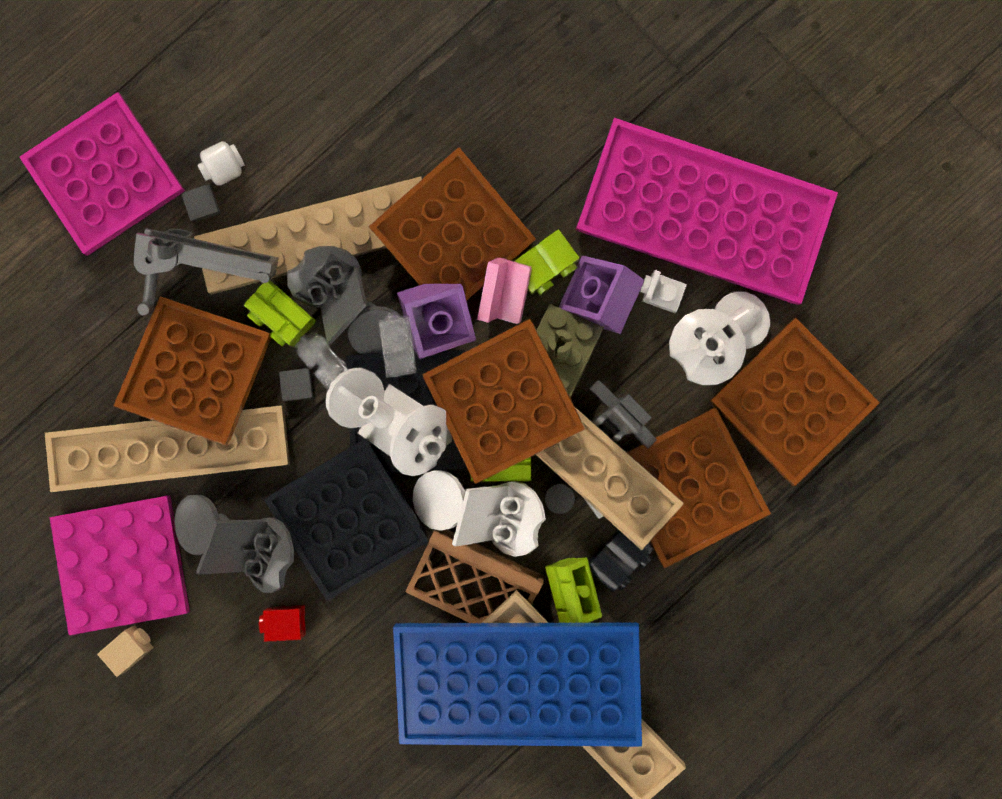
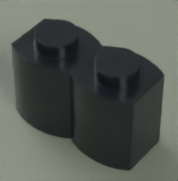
M618 529L588 561L591 573L612 593L617 588L622 591L631 582L632 577L630 574L637 567L640 569L644 568L653 558L650 553L654 548L647 544L641 550Z

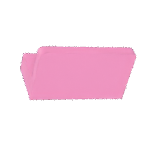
M503 258L489 261L477 320L489 323L498 318L515 324L520 323L532 268L528 265Z

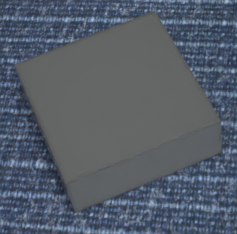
M210 184L181 193L191 222L195 223L221 214Z
M310 368L279 372L284 402L314 398Z

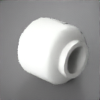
M223 141L201 151L200 158L202 163L197 165L205 181L212 179L219 186L239 177L242 173L241 167L245 166L234 144L229 146Z

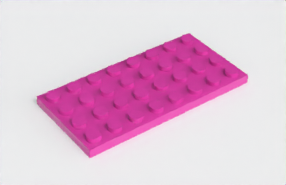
M614 118L576 231L800 305L802 304L838 192Z

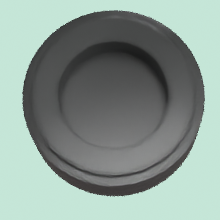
M564 484L552 485L545 493V504L554 513H566L574 505V493Z

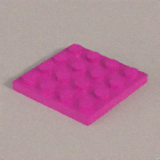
M118 92L19 157L82 253L87 256L185 192L124 98Z
M170 495L50 517L69 635L177 616L190 612Z

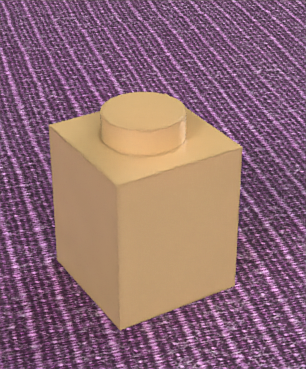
M134 625L124 630L97 655L114 675L118 677L127 672L154 647L149 643L151 640L148 634L141 628L137 629Z

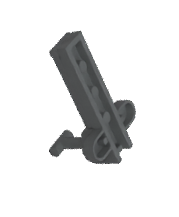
M146 228L144 234H136L134 266L139 273L145 275L143 301L138 306L137 311L141 315H147L155 309L158 302L156 298L158 273L170 271L181 263L267 283L276 275L279 257L193 239V233L183 229H169L162 232Z
M599 380L589 388L593 395L606 407L592 423L597 427L601 424L602 426L599 429L607 436L611 434L610 439L615 443L626 434H632L647 449L657 441L653 434L644 426L652 417L629 394L617 399Z

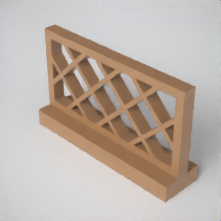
M448 529L434 530L406 589V593L469 623H482L493 613L489 598L504 594L507 600L510 597L508 592L521 589L529 593L527 601L532 605L543 585L544 576L477 543L455 547L452 545L454 532ZM433 548L445 553L448 561L447 564L433 568L429 558ZM451 556L454 557V558H456V559H458V560L452 561ZM462 563L472 566L475 576L460 581L455 566ZM425 564H427L428 570L422 572ZM450 568L455 583L440 587L435 573ZM478 569L485 573L479 574ZM431 575L435 586L434 590L424 592L415 587L419 578ZM494 576L499 579L502 589L487 594L482 579ZM477 581L482 596L467 600L462 585ZM505 582L512 586L506 587ZM457 587L462 602L451 605L445 601L442 592ZM484 600L489 615L481 618L472 615L469 605Z

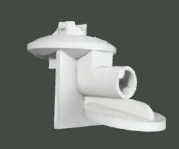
M733 292L724 296L718 302L715 309H698L685 315L672 331L669 340L670 357L674 358L682 366L687 380L699 385H717L732 378L742 366L746 349L760 344L768 334L770 318L765 304L750 293Z
M363 368L348 369L339 374L328 389L326 408L329 416L341 426L347 428L361 427L358 434L364 438L368 437L372 444L391 457L392 464L402 474L416 476L428 472L437 465L441 453L452 442V435L446 425V411L443 408L434 405L423 406L390 384L384 390L381 380L369 370Z
M434 470L421 476L413 490L415 512L425 525L439 531L451 529L457 525L452 545L455 547L492 540L493 544L504 554L514 557L529 554L538 547V531L541 524L546 520L544 508L536 492L524 483L511 481L497 486L464 490L459 480L451 473Z

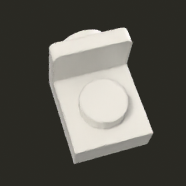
M657 270L652 273L651 277L646 275L640 292L645 293L642 302L676 313L687 284L660 275L661 272Z

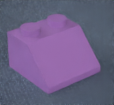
M582 256L559 308L604 327L603 329L621 334L645 280L624 265Z
M423 284L397 293L410 341L419 359L476 340L461 284Z

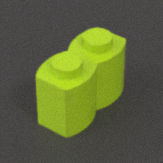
M558 229L514 262L528 265L532 268L528 292L531 295L536 292L542 295L554 286L551 281L561 274L565 278L578 268L575 263L580 258Z

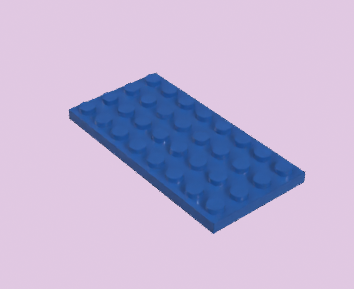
M396 623L393 627L399 744L642 747L639 623Z

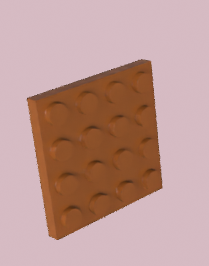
M459 147L368 226L419 286L423 284H461L466 301L484 286L489 261L497 258L512 261L536 240Z
M160 296L114 406L118 409L228 446L270 343V333Z
M797 318L792 319L709 400L792 486H796L880 403Z
M531 319L422 374L437 406L446 411V425L475 484L586 429Z
M716 407L655 437L657 441L649 449L641 444L626 452L684 503L650 541L663 568L771 514Z

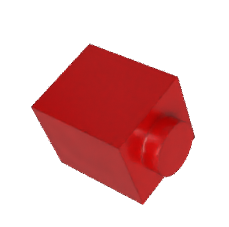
M305 605L277 606L265 609L263 615L259 617V631L261 634L264 633V642L301 640L306 635Z

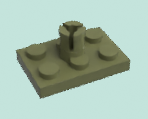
M549 304L537 328V332L571 398L604 327Z

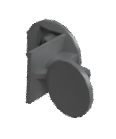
M318 246L306 250L301 262L293 269L287 271V285L292 295L301 303L316 308L320 307L327 343L332 344L348 326L349 341L352 347L361 355L392 354L402 350L408 341V328L405 320L397 311L387 307L376 306L366 300L361 281L362 270L357 259L347 250L335 246Z
M188 495L181 500L175 514V532L179 543L185 551L192 555L203 554L196 571L198 575L245 572L253 585L263 593H274L284 587L286 572L294 562V547L290 533L283 522L276 518L230 520L225 514H218L215 505L209 498L203 495Z

